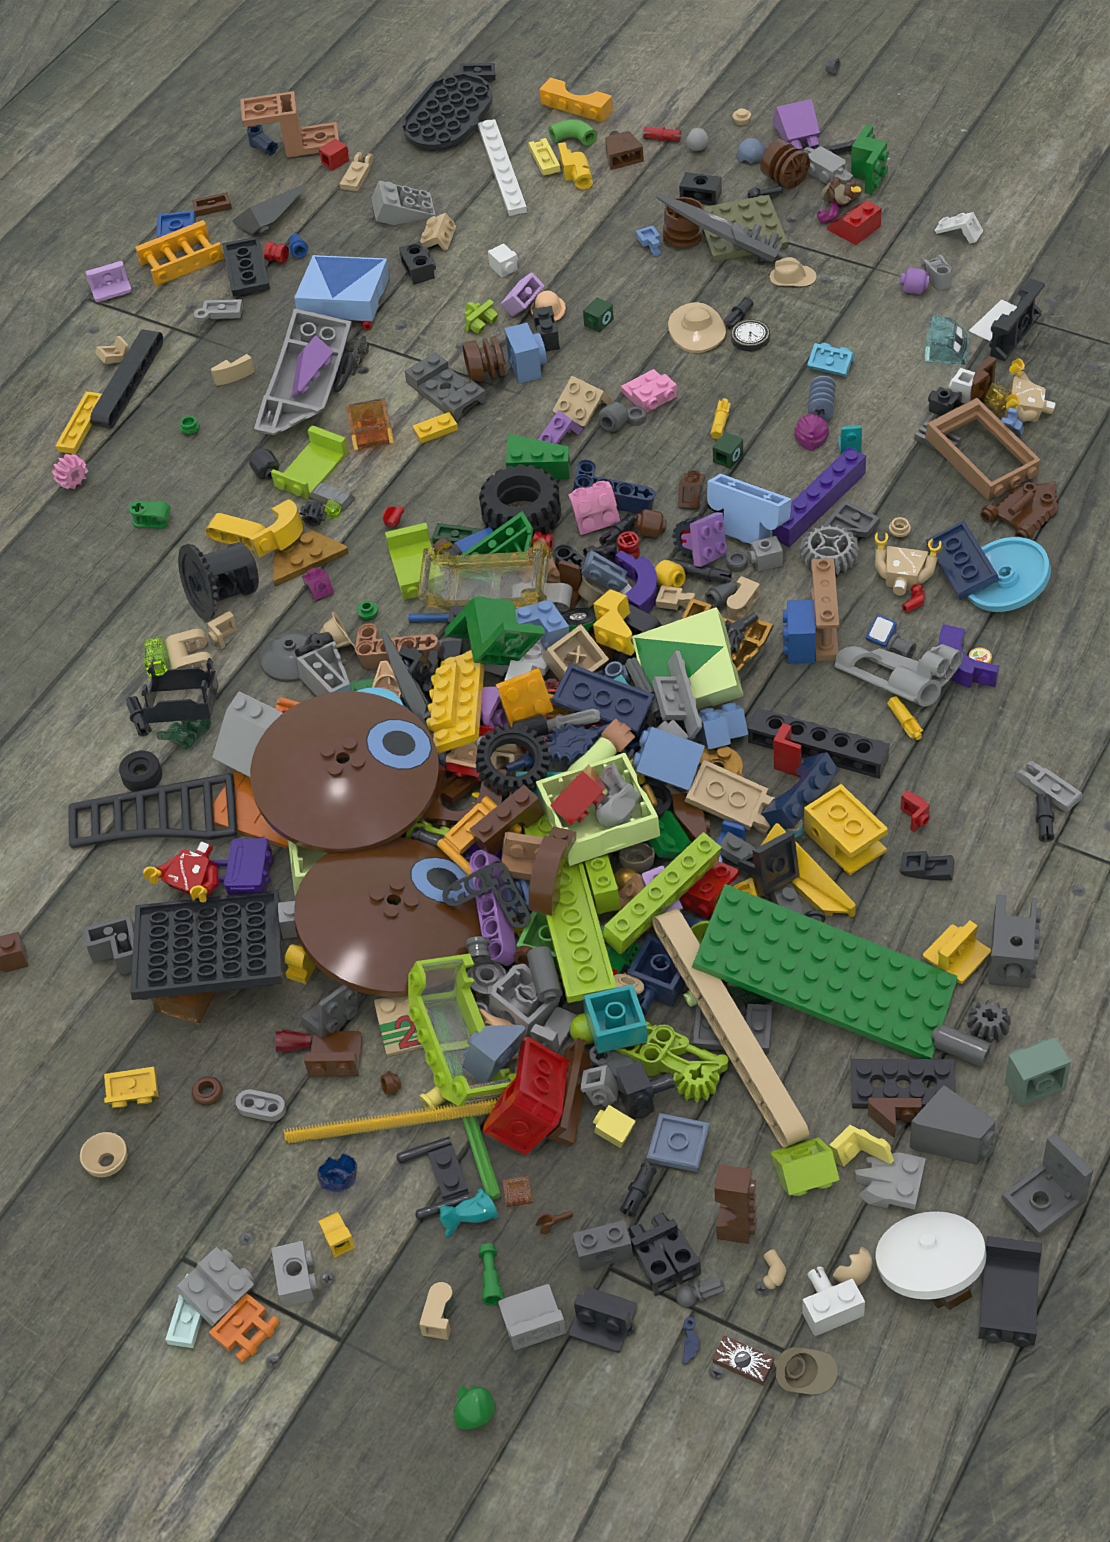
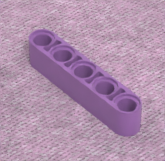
M478 850L473 853L470 859L471 873L492 862L500 861V859L488 852ZM493 867L494 871L491 876L498 877L500 884L496 886L499 889L505 882L500 876V870L497 867ZM473 877L474 890L481 889L483 885L481 879ZM490 889L476 896L482 936L489 938L490 945L488 946V951L491 953L490 960L507 966L514 962L513 957L517 951L513 927L507 919L493 889ZM504 889L501 895L504 900L508 901L507 892Z

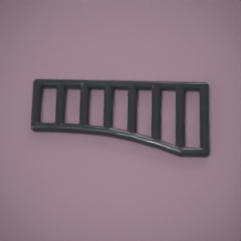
M226 773L71 803L68 806L69 846L71 848H78L136 838L173 837L216 840L236 836L238 834L234 775ZM225 783L229 828L215 830L212 785ZM203 787L206 831L192 830L191 789ZM181 793L183 829L169 828L167 794ZM158 796L160 828L146 829L145 798ZM136 800L137 829L123 831L122 803ZM113 805L114 832L101 834L100 807ZM91 809V836L78 838V811Z

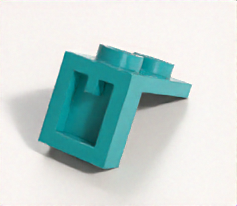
M861 425L841 427V434L838 437L839 455L849 447L861 453Z

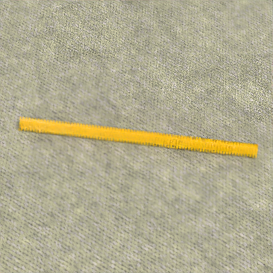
M497 1097V1100L494 1098V1101L492 1098L489 1101L488 1098V1102H486V1099H484V1102L481 1099V1103L479 1100L478 1103L475 1100V1104L473 1101L472 1104L469 1101V1105L465 1102L466 1105H456V1107L454 1104L453 1107L451 1104L450 1107L447 1105V1108L443 1105V1109L442 1106H440V1109L438 1106L437 1109L434 1106V1110L432 1107L431 1110L428 1107V1111L426 1108L425 1111L421 1108V1112L420 1109H418V1112L415 1109V1113L413 1110L412 1113L409 1110V1114L407 1111L404 1114L403 1111L402 1115L401 1112H399V1115L396 1112V1116L394 1113L393 1116L391 1113L390 1116L387 1113V1117L385 1114L382 1117L381 1114V1118H379V1115H377V1118L374 1115V1119L372 1116L371 1119L368 1116V1120L366 1117L365 1120L362 1117V1121L360 1118L359 1121L355 1118V1122L354 1119H352V1122L349 1119V1123L347 1120L346 1123L344 1120L343 1123L340 1120V1124L338 1121L335 1124L334 1121V1125H332V1122H330V1125L327 1122V1126L325 1123L324 1126L321 1123V1127L319 1124L318 1127L315 1124V1128L313 1125L310 1128L309 1125L308 1129L307 1126H305V1129L303 1126L302 1129L299 1127V1130L297 1127L296 1130L293 1127V1131L291 1128L288 1131L287 1128V1132L284 1129L286 1144L297 1141L302 1142L303 1140L309 1141L325 1137L330 1138L331 1136L349 1135L350 1133L356 1134L372 1130L377 1131L378 1129H390L391 1127L394 1128V1126L397 1128V1126L416 1125V1123L418 1125L419 1123H431L438 1120L444 1121V1119H457L460 1116L461 1118L463 1116L464 1118L466 1116L472 1117L473 1115L476 1116V1114L478 1116L479 1113L480 1115L482 1113L485 1115V1113H491L499 1098Z

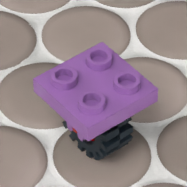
M716 512L704 518H688L678 523L676 528H674L673 532L675 534L672 535V538L676 539L673 542L674 546L678 545L676 550L678 552L682 551L681 555L683 557L687 555V558H693L694 566L701 567L727 555L723 513Z

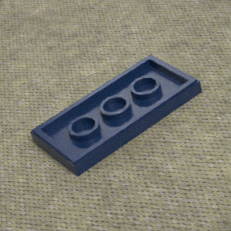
M964 520L925 540L927 546L931 539L934 540L933 549L937 548L941 541L943 548L936 555L938 558L937 563L959 600L1000 580Z
M569 664L552 698V704L575 713L594 708L600 711L599 722L608 724L617 719L622 724L625 723L630 727V732L637 736L655 695Z

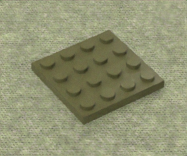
M769 195L704 206L705 211L732 223L735 222L741 225L742 229L747 226L749 227L748 230L752 232L755 224L761 225L762 228L759 235H766L768 240L772 232H776L779 234L776 243H782L780 249L788 248L787 238ZM703 228L702 232L713 262L752 255Z

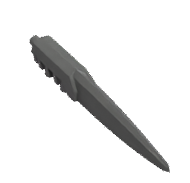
M656 194L658 200L683 217L731 242L740 249L773 263L775 258L781 260L787 257V254L779 251L782 243H776L779 234L776 232H772L768 240L766 235H759L762 228L759 224H755L751 232L747 226L742 229L741 225L735 222L732 223L682 201Z
M383 630L382 638L404 701L408 709L428 729L426 720L431 718L428 710L429 703L417 681L408 672L409 667L398 654L399 651L386 631ZM428 729V731L430 732V734H431V736H432V738H433L434 732H433V731L431 732V731Z

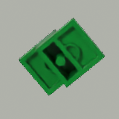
M867 124L852 145L851 174L854 178L865 180V193L872 195L874 190L879 188L882 178L886 177L888 173L886 161L889 156V150H887V142L875 139L873 126Z

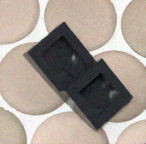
M927 851L903 852L902 875L926 880H953L954 858L952 855L929 857Z

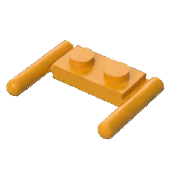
M485 796L480 804L478 803L444 835L443 839L437 842V846L467 875L471 873L470 863L460 854H463L475 842L470 828L498 806L488 796ZM515 824L510 830L513 833L519 834L522 828L519 824Z

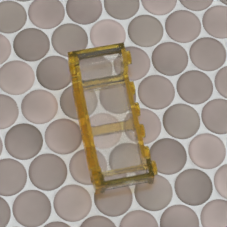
M544 542L533 543V548L528 547L527 552L452 556L449 552H444V555H435L434 548H425L417 597L428 607H436L448 611L450 606L467 605L476 596L514 601L515 609L545 601L547 599L545 591L548 566L552 550Z

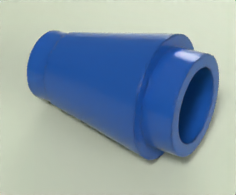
M292 234L289 238L290 253L297 258L304 257L308 251L307 243L298 234Z

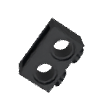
M420 241L399 247L401 263L413 285L435 278V262L433 259H430L428 249L424 248Z

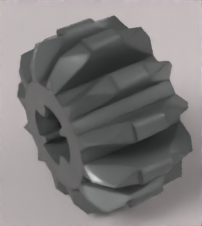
M989 1000L985 1002V1005L977 1002L975 1008H971L969 1011L967 1026L970 1028L972 1036H978L982 1040L987 1039L989 1043H992L993 1039L1000 1042L1003 1039V1035L1007 1036L1009 1033L1011 1018L1008 1016L1007 1008H1000L999 1002L991 1005Z

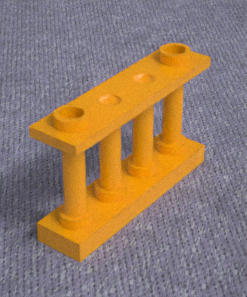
M204 220L135 247L141 266L150 263L153 269L150 270L155 286L224 259L220 242L211 245L208 241L210 238ZM201 243L204 248L194 252L191 246ZM184 249L187 255L177 259L174 253ZM167 256L170 262L160 266L157 260Z

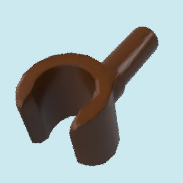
M568 1211L554 1216L549 1213H542L535 1225H543L540 1233L546 1235L550 1232L553 1224L573 1217V1213Z

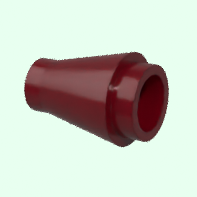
M285 1029L276 1031V1051H282V1054L311 1048V1033H301Z

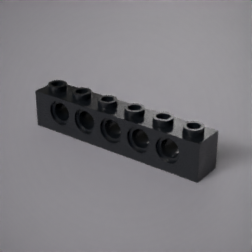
M757 708L748 727V743L774 750V738L783 723L790 725L791 742L801 745L802 758L827 752L836 767L879 779L889 759V743L844 732L836 728L818 725L814 722L796 719L792 716L781 715L770 710Z

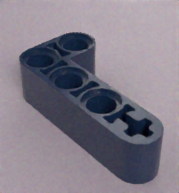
M584 459L578 462L572 493L575 489H586L592 487L596 482L608 481L612 486L617 510L632 513H641L644 509L652 510L656 496L652 488L595 476L596 465L593 461Z

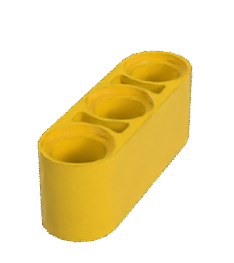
M217 513L205 529V533L212 540L225 544L242 542L249 550L254 551L249 537L266 528L256 522Z

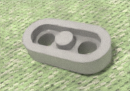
M248 1089L239 1093L236 1098V1106L239 1113L246 1117L274 1122L280 1120L286 1113L283 1098L276 1094ZM248 1104H254L252 1107H246Z

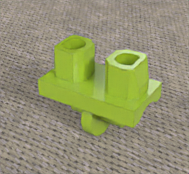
M491 299L483 305L468 302L465 305L466 312L464 316L466 317V325L463 329L467 333L472 330L479 335L486 327V324L483 322L484 319L489 324L497 321L499 314L493 309L494 302Z

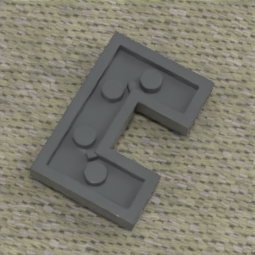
M697 1004L693 1046L699 1049L724 1050ZM747 1004L746 1023L763 1052L769 1054L773 1005Z

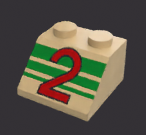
M385 997L374 1000L387 1057L422 1049L423 1046L418 1041L414 1022L409 1017L408 997Z

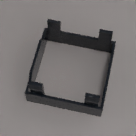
M208 658L207 660L208 671L206 672L199 667L168 669L163 675H156L154 664L150 662L148 674L151 673L152 679L149 689L147 684H145L141 694L145 699L143 710L146 724L211 719L218 690L216 671H212V659ZM202 689L204 703H196L191 699L159 701L153 706L157 691Z

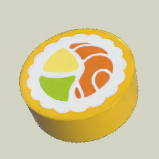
M975 648L970 651V658L991 664L992 655L989 650Z

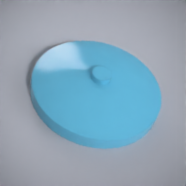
M1021 537L1003 538L983 546L982 550L1000 580L973 593L967 598L978 608L991 612L1011 611L1030 603L1040 595L1050 579L1051 565L1047 553L1035 541Z

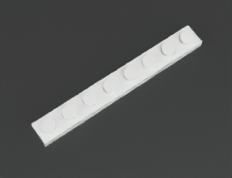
M495 119L479 122L478 130L508 215L527 213L524 198Z

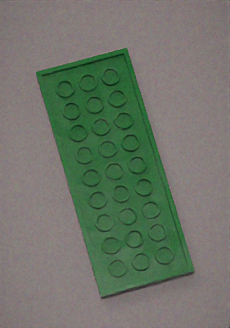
M727 884L723 887L691 967L919 1059H932L935 1047L934 1041L931 1038L935 1028H940L943 1025L957 982V975Z

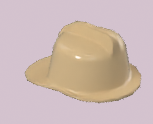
M786 257L775 262V269L770 273L769 277L770 281L777 286L803 287L813 284L817 276L812 268L803 266L795 258Z
M332 612L333 617L323 625L320 633L329 632L336 643L337 649L348 645L354 646L335 612Z

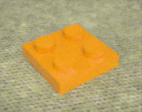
M539 668L496 684L510 727H513V722L540 713L544 715L554 711Z

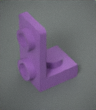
M558 410L537 440L558 444L566 432L570 434L573 431L579 435L583 428Z

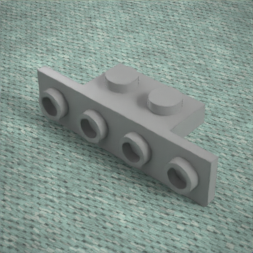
M674 651L667 662L671 677L655 676L652 684L662 719L684 720L689 740H692L702 728V719L697 712L696 699L693 697L691 682L685 670V661L682 659L680 651Z

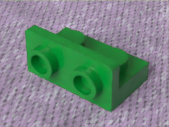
M666 810L662 818L658 819L660 836L648 841L658 857L675 859L691 844V841L672 812Z

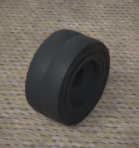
M134 751L125 756L119 765L122 782L130 791L156 787L162 779L160 762L155 754L149 751ZM138 769H147L143 774H135Z

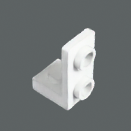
M974 212L960 213L951 218L945 217L939 221L935 229L936 234L961 228L969 244L976 242L983 232Z

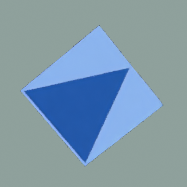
M313 255L294 297L296 309L325 316H334L344 320L373 321L379 306V299L389 281L387 259Z

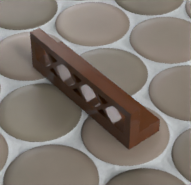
M579 1037L564 1052V1058L568 1059L563 1112L556 1127L547 1135V1138L569 1147L575 1141L584 1092L581 1091L583 1070L589 1069L591 1061L590 1054L583 1051L585 1040Z

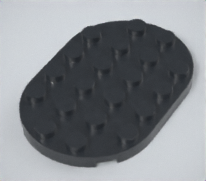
M453 73V76L446 77L445 79L442 76L434 80L405 113L402 121L405 138L413 146L429 151L446 149L461 144L491 107L492 92L487 81L471 73Z

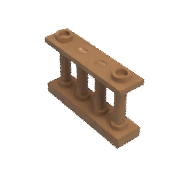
M834 558L812 559L813 589H811V600H814L816 661H835L838 653L836 628H839Z

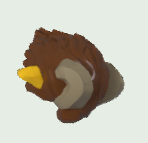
M837 177L825 186L821 192V198L824 201L837 203L839 207L848 206L857 197L861 196V188L856 186L854 181L843 185Z

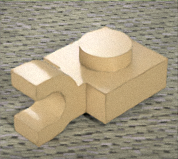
M661 586L656 599V607L678 610L679 605H682L686 609L691 598L695 599V593L685 594L682 588Z

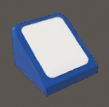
M877 615L867 633L866 640L886 647L890 638L896 634L897 623Z

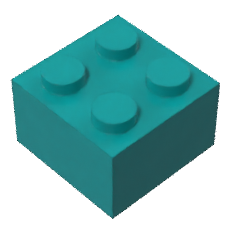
M633 984L584 995V1013L598 1054L647 1042V1024Z

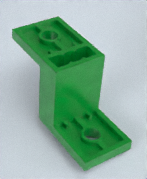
M483 596L473 597L445 628L446 637L470 639L474 663L509 666L511 660L519 661L545 634L543 626L532 623L518 624L514 601L504 600L503 598H485Z

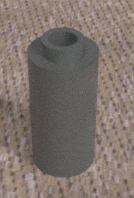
M545 946L533 948L527 953V959L538 1000L546 1004L554 1003L561 997L562 990L551 949Z
M945 1024L940 1028L936 1027L931 1038L936 1049L980 1067L984 1066L992 1046L987 1041Z

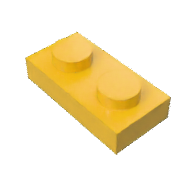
M450 412L412 425L413 432L421 444L458 430L457 423Z

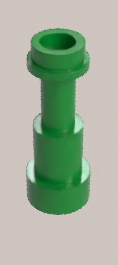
M487 1243L481 1245L478 1252L479 1257L483 1259L484 1272L482 1273L484 1288L481 1293L482 1302L485 1305L493 1306L498 1305V1301L504 1299L503 1288L499 1284L498 1271L495 1270L494 1257L497 1256V1250L494 1244Z

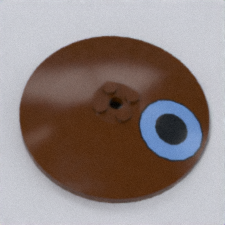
M353 691L334 692L316 696L284 712L266 729L260 738L250 767L253 797L265 821L278 834L290 842L303 848L323 853H346L374 849L400 837L411 829L425 814L434 798L439 779L437 749L430 732L423 722L413 712L391 699L376 694ZM342 757H346L349 759V761L344 764H340L337 762V760Z
M398 837L385 845L369 850L327 853L304 876L299 885L294 905L295 930L299 942L309 959L323 973L336 982L350 989L375 996L408 997V974L416 961L468 954L465 940L471 937L482 936L476 897L457 906L447 905L442 897L443 891L448 884L467 874L440 848L409 838ZM471 878L469 880V887L474 890L473 879ZM464 882L460 883L462 889L458 891L449 889V899L454 898L455 901L458 900V895L464 891L466 896L470 895L465 890ZM396 900L400 904L395 906L389 904L388 901ZM455 964L425 968L426 987L422 994L436 991L453 982V967Z

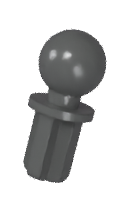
M715 1277L701 1283L695 1281V1288L688 1285L680 1287L676 1292V1300L679 1305L688 1308L696 1303L697 1298L703 1303L706 1302V1298L724 1292L725 1286L721 1277Z

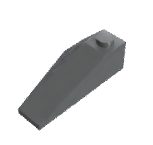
M305 184L253 205L232 221L235 225L251 234L258 231L261 234L270 229L269 225L285 211L306 186Z

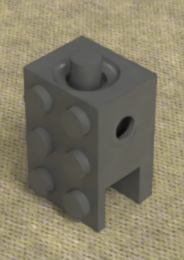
M997 894L992 931L989 984L1029 988L1031 978H1036L1038 965L1041 908H1037V898H1032L1029 918L1005 915L1007 895Z

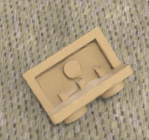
M446 213L428 219L420 240L424 248L439 244L444 251L448 249L456 225Z

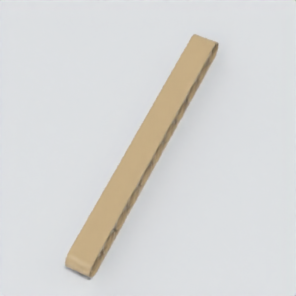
M673 909L653 917V927L779 1144L786 1148L809 1137V1130L806 1122L721 979L691 968L700 944L682 913L678 909Z

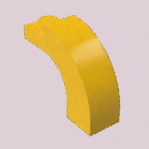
M288 499L271 508L276 522L249 537L254 552L259 558L277 548L282 551L294 543L301 535L303 522L297 506L292 500Z

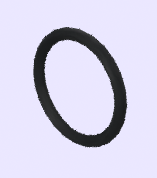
M351 352L344 356L339 365L333 385L335 392H340L348 380L354 359ZM349 359L344 377L338 386L342 370Z

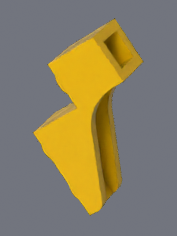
M610 589L593 603L597 620L593 624L596 642L631 656L635 652V647L631 642L632 632L624 622V618L630 614L627 595Z

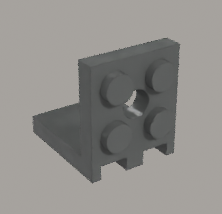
M1054 1133L1047 1138L1042 1165L1004 1192L1002 1200L1037 1237H1040L1087 1201L1093 1170ZM1042 1196L1046 1198L1048 1203L1042 1206L1037 1205L1033 1198Z

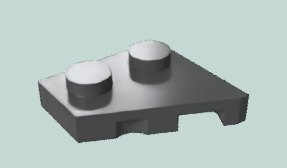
M844 500L822 526L828 527L830 524L831 527H836L839 525L840 529L846 528L855 537H869L880 524V517Z

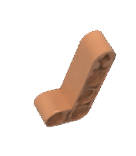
M374 624L361 626L357 634L355 652L363 668L378 669L380 661L389 662L383 639H381ZM433 634L391 638L398 651H400L402 646L409 649L415 647L421 650L427 659L430 651L438 650L440 652L439 640Z

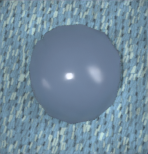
M747 138L739 144L736 157L740 163L746 160L751 165L761 161L766 148L761 141Z

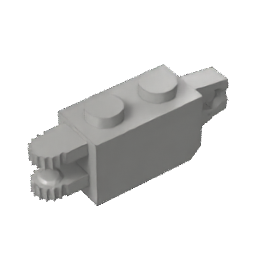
M822 146L815 150L809 147L803 150L810 157L808 174L826 184L831 183L837 177L843 185L853 181V175L845 170V159Z

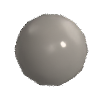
M693 128L686 140L687 147L696 152L705 149L709 142L707 132L701 128Z

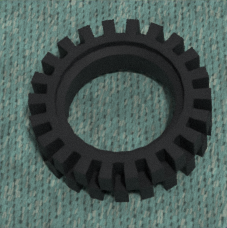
M515 723L513 724V729H509V724H503V730L496 726L493 733L489 730L486 733V737L481 738L480 745L477 747L476 772L479 773L480 781L485 780L484 786L487 788L492 785V792L496 794L499 789L502 790L501 796L507 797V792H512L513 794L523 785L534 792L536 791V781L547 777L550 762L549 747L547 743L544 744L542 736L537 738V731L533 729L531 733H528L529 727L525 725L522 730H519V724ZM516 744L526 748L532 754L534 766L524 775L516 777L506 776L495 769L491 756L500 746Z

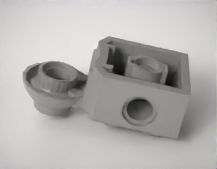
M492 960L474 964L467 971L468 978L473 977L474 980L471 988L475 992L487 995L490 998L488 1010L498 1018L505 1019L513 1025H523L526 1028L523 1038L529 1037L535 1024L542 1025L551 1016L555 1008L559 1006L560 997L551 1004L538 1000L530 968L525 964L513 966L509 969L507 975L501 964Z

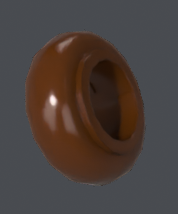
M211 1076L200 1078L192 1087L193 1099L203 1106L216 1103L223 1091L221 1082ZM204 1088H214L210 1094H201Z

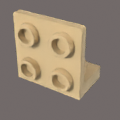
M571 376L553 412L557 413L559 410L578 425L586 427L597 406L601 405V403L608 405L611 403L612 398L603 390Z

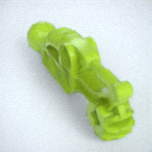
M585 1013L578 1014L571 1021L569 1027L570 1034L573 1040L579 1037L585 1040L584 1045L591 1044L594 1041ZM647 1021V1042L615 1050L622 1055L630 1057L635 1062L641 1061L647 1076H656L660 1072H670L674 1076L673 1080L678 1094L685 1095L686 1101L694 1098L696 1103H698L700 1098L707 1101L709 1094H715L716 1086L719 1083V1075L728 1069L729 1060L726 1055L721 1054L717 1056L707 1050H701L690 1045L688 1038L676 1033L672 1027L668 1025L651 1026V1023ZM690 1052L704 1061H687L677 1055Z

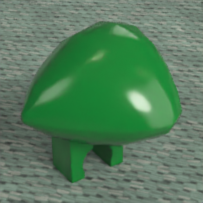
M472 1385L468 1391L465 1386L460 1387L456 1394L459 1401L454 1409L455 1426L463 1431L484 1426L493 1418L496 1412V1402L492 1394L487 1389L476 1387V1385Z

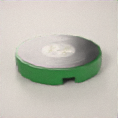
M573 608L560 613L569 626V633L580 624L586 631H589V627H592L597 622L595 610L591 608Z

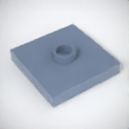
M659 1113L647 1155V1162L698 1172L710 1123Z

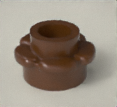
M391 1071L381 1075L380 1082L384 1094L396 1095L398 1089H401L399 1076L397 1074L394 1075Z

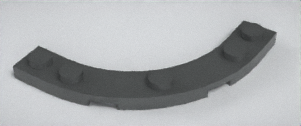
M728 832L720 844L722 847L720 855L739 865L738 861L752 854V850L756 848ZM791 882L769 893L773 903L803 914L799 897Z

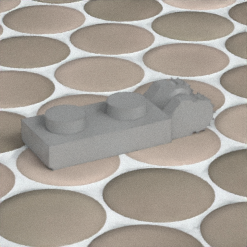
M1029 761L1026 764L1028 772L1021 769L1016 774L1020 782L1025 786H1029L1037 793L1043 794L1044 798L1045 794H1049L1051 802L1066 813L1082 799V792L1047 768H1043L1033 761Z

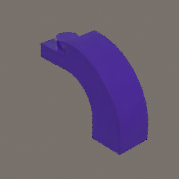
M623 551L618 552L615 555L616 565L627 571L626 576L636 583L632 589L624 594L627 595L628 603L646 613H650L656 604L658 596L657 575L654 566L644 556L636 560L632 555H628Z
M943 624L939 635V645L945 644L961 651L963 654L960 666L950 679L968 688L972 687L973 682L996 687L1000 666L968 657L962 650L965 629Z

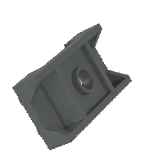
M436 352L404 371L408 385L442 412H450L455 421L459 420L463 409L476 400L482 404L487 402L486 393L483 388L474 381L468 383L448 367V361Z

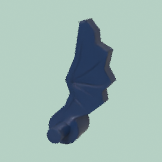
M687 1317L683 1322V1327L687 1334V1339L684 1341L682 1361L684 1365L690 1359H694L696 1352L700 1349L698 1345L700 1340L693 1331L696 1321L692 1317Z

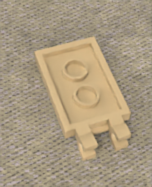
M703 760L685 802L729 822H736L744 826L746 830H750L753 825L757 831L766 835L770 825L764 816L760 814L775 797L766 795L768 788Z

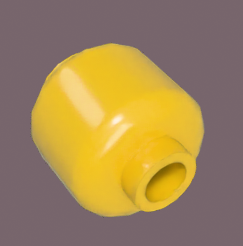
M663 560L656 565L655 571L659 587L679 588L684 584L685 571L680 564L670 560Z

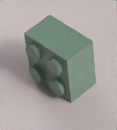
M1056 1037L1050 1040H1040L1034 1046L1026 1049H1017L1009 1055L1005 1083L1018 1105L1023 1106L1066 1089L1071 1061Z

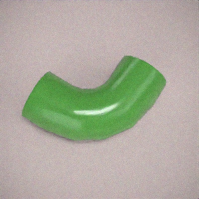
M575 119L563 120L548 126L549 135L554 143L567 138H575L583 145L589 146L597 139V132L584 121Z

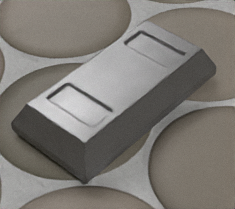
M320 483L310 495V499L341 511H345L355 499L353 495L324 483Z

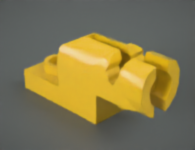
M565 142L558 143L559 158L565 181L573 180L575 186L583 190L592 187V174L584 153H571V150L567 149Z

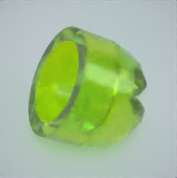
M328 499L324 512L327 513V516L335 517L340 514V504L335 500Z

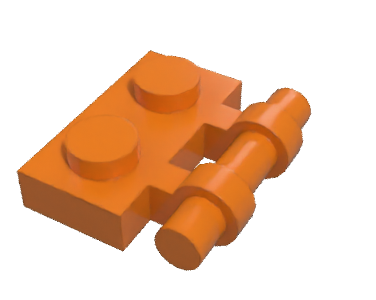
M246 1293L209 1331V1335L229 1353L236 1345L241 1347V1350L235 1357L239 1362L243 1363L249 1356L253 1357L258 1351L257 1347L266 1338L270 1339L280 1321L275 1316H272L267 1322L263 1321L262 1318L267 1314L266 1308ZM253 1327L258 1329L257 1333L250 1340L245 1338Z

